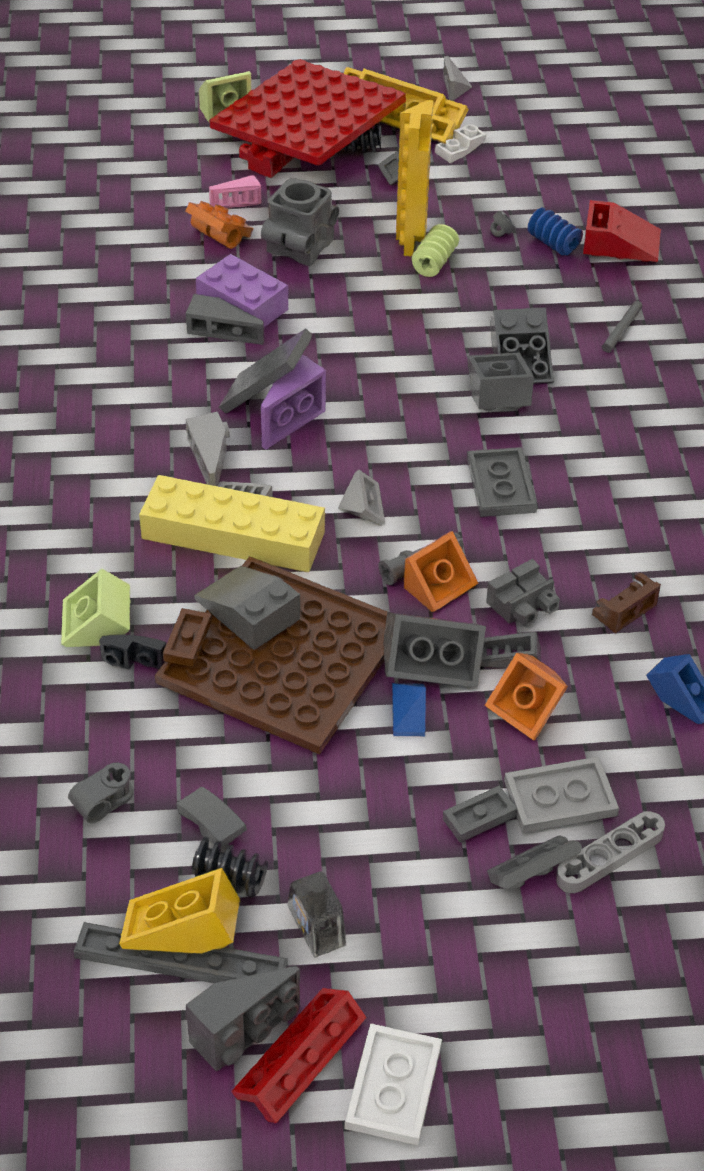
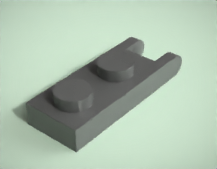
M558 835L487 870L491 883L507 890L517 889L525 884V880L535 875H545L553 870V866L579 854L582 846L578 841L571 840L568 842L566 837Z

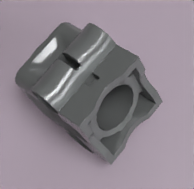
M290 178L268 200L269 218L265 220L262 226L261 238L267 241V252L278 256H288L299 263L311 266L317 260L320 252L334 240V225L338 220L339 207L332 205V192L330 189L316 185L311 181Z

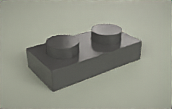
M499 785L443 811V820L461 843L516 817L517 808Z

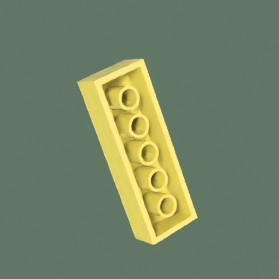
M162 475L157 476L139 514L142 539L244 560L251 556L274 566L308 573L325 533V507Z

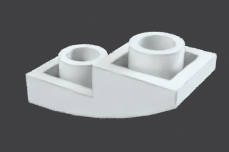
M465 125L454 130L453 139L446 140V144H436L435 153L449 163H452L476 149L486 139L487 134L479 130L475 125Z

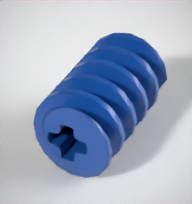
M543 207L537 209L528 222L529 234L543 241L544 244L550 246V248L561 255L572 253L579 246L583 238V231L581 229H576V226L569 224L567 220L562 219L558 214L555 215L552 210L546 211Z

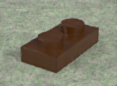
M185 608L181 609L163 652L165 662L194 667L212 623L211 613Z

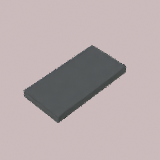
M305 328L239 373L219 408L224 413H228L291 372L312 339V334Z

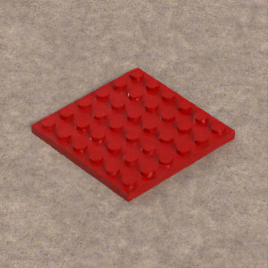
M297 59L283 70L278 71L270 79L265 80L261 85L249 91L248 94L234 101L232 105L220 111L209 120L211 129L319 166L405 103L406 93L392 87L379 85L376 82L360 79L357 76H350L337 70L324 68L322 65H315L305 60Z

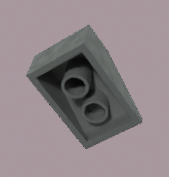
M239 566L194 595L198 603L253 650L300 620V594L279 577Z

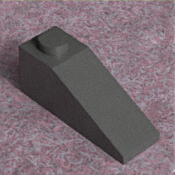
M198 294L193 295L186 311L187 334L263 345L264 321L221 298Z

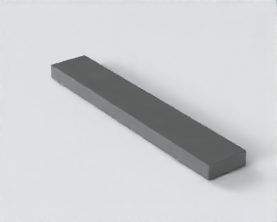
M83 922L74 949V957L77 959L209 983L227 981L288 967V958L227 947L219 950L213 949L202 954L122 949L119 942L123 929Z

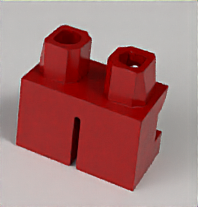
M244 142L239 147V158L248 161V169L268 178L275 176L294 158L255 143L250 145Z

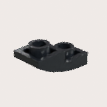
M137 635L102 636L99 640L101 659L112 666H119L129 670L134 662H138L146 667L160 669L165 663L163 659V652L166 647L165 641Z

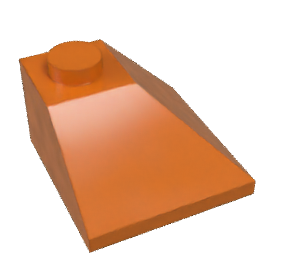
M516 652L484 706L532 740H536L568 686L554 670L532 655Z

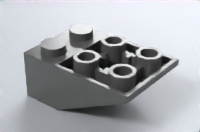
M546 307L493 310L490 320L493 353L520 352L534 376L533 384L554 383Z
M297 966L214 983L186 1004L189 1043L216 1072L226 1064H234L242 1056L244 1050L253 1043H260L265 1040L270 1034L271 1029L282 1021H289L296 1015L300 1008V969Z

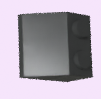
M520 352L467 356L472 398L478 409L492 411L496 408L509 407L519 409L522 406H531L534 376Z

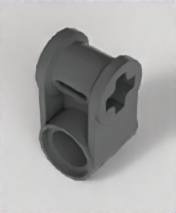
M119 762L111 763L89 778L74 785L68 794V799L88 823H96L108 813L131 800L133 786L129 782L131 779L130 770L125 764Z

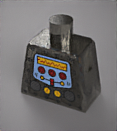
M319 871L293 881L290 884L288 908L314 958L346 946L343 908L324 872ZM325 921V929H320L321 923Z

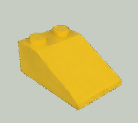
M220 868L129 900L119 944L122 949L201 954L213 949H222L234 942L240 898L223 869Z

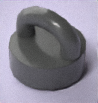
M498 211L493 216L494 221L491 224L490 230L495 237H501L505 233L510 234L516 229L513 221L503 211ZM498 225L501 227L499 231L496 229Z

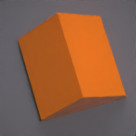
M453 531L448 532L405 559L404 589L431 612H435L479 584Z

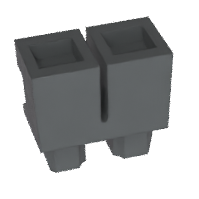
M531 559L512 569L511 572L508 571L489 581L486 603L509 624L517 620L527 627L537 619L538 611L536 609L542 608L548 614L558 610L560 598L553 591L554 580H546L539 573L540 566L534 559Z

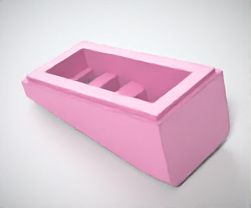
M252 175L210 186V205L215 206V204H218L225 208L261 204V185L256 177ZM219 193H222L223 199H219Z

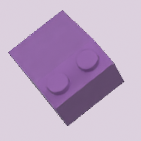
M305 355L300 357L291 372L273 383L261 404L262 447L265 450L326 411V370Z

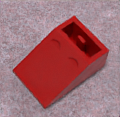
M590 200L583 254L658 262L661 229L616 203Z

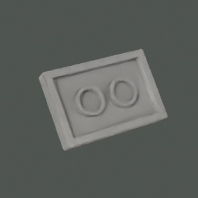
M599 757L505 773L504 782L509 797L517 808L516 817L522 833L618 816L619 807Z

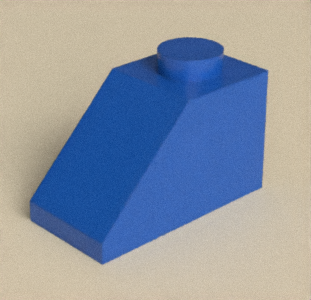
M690 654L663 658L646 674L655 692L662 702L693 722L702 724L704 722V678Z

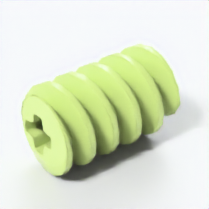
M444 224L433 226L413 253L412 264L415 270L426 277L436 276L459 244L457 232Z

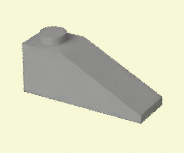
M218 412L187 418V441L207 485L218 486L227 451L226 438H230L228 424L226 421L222 422Z

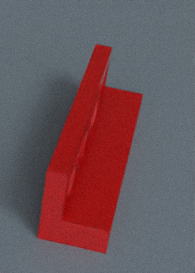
M322 988L231 1092L236 1099L253 1102L267 1122L277 1123L367 1018L350 992L347 990Z

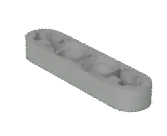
M645 811L584 847L579 854L559 864L556 876L557 885L568 893L580 892L658 844L662 840L665 828L663 818L655 812ZM643 826L648 828L642 832ZM626 839L633 846L629 849H621L615 844V841ZM599 854L606 858L607 863L596 865L590 861L589 857ZM579 872L578 879H576L573 876H570L568 878L566 877V873H569L570 875H575Z

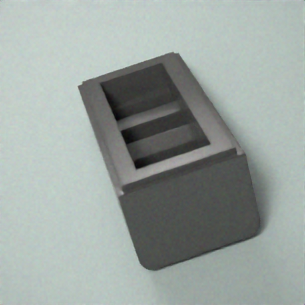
M537 631L484 638L480 667L507 668L516 652L512 653V650H517V653L532 655L541 661V648ZM487 649H492V655L487 656ZM499 649H505V654H500Z

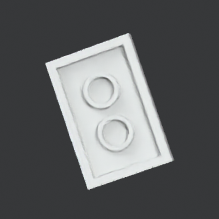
M370 1024L345 1119V1129L419 1145L442 1039Z

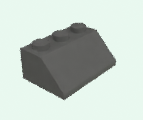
M387 612L383 641L386 676L477 688L486 626Z

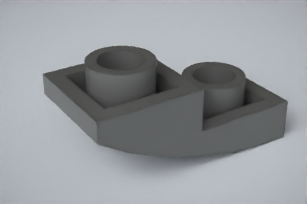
M200 787L176 803L179 814L199 826L201 835L209 837V841L214 844L216 841H221L223 847L247 830L245 823L234 811L204 787Z

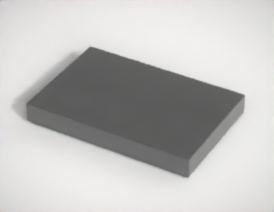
M522 447L467 451V462L480 517L537 513V502Z

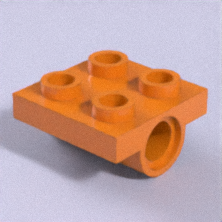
M200 201L199 204L189 202L185 211L192 215L191 225L193 228L230 249L236 247L243 236L250 237L254 229L245 224L246 219L235 214L231 216L228 214L229 210L218 204L212 206L203 201Z

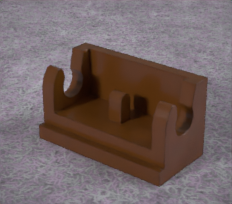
M637 573L634 577L643 586L633 581L628 588L609 601L600 598L596 601L600 607H595L592 610V615L616 634L657 605L661 587L660 583L654 582L643 573Z

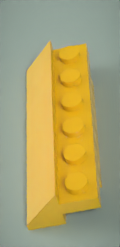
M349 67L345 68L344 74L357 76L360 79L376 82L379 85L392 87L406 93V102L379 122L400 128L401 112L427 100H433L431 139L446 144V140L453 139L454 130L461 127L468 112L466 105L448 100L444 94L367 69L359 71Z
M427 100L400 113L396 240H399V245L404 246V256H413L415 241L422 242L426 236L433 100Z

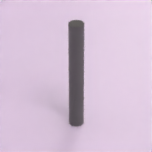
M633 302L602 345L603 351L607 353L612 351L642 309L641 302Z

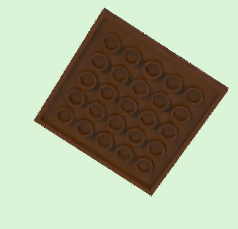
M249 556L242 565L243 567L279 577L300 594V620L253 650L211 614L212 623L194 667L165 662L155 674V683L320 755L385 661L383 641L387 611Z

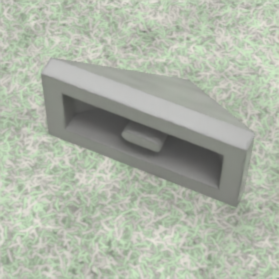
M444 56L443 78L448 98L454 101L471 89L472 86L450 57Z
M356 471L338 509L381 526L385 523L379 483L362 471Z

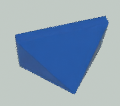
M392 683L393 736L425 737V685Z

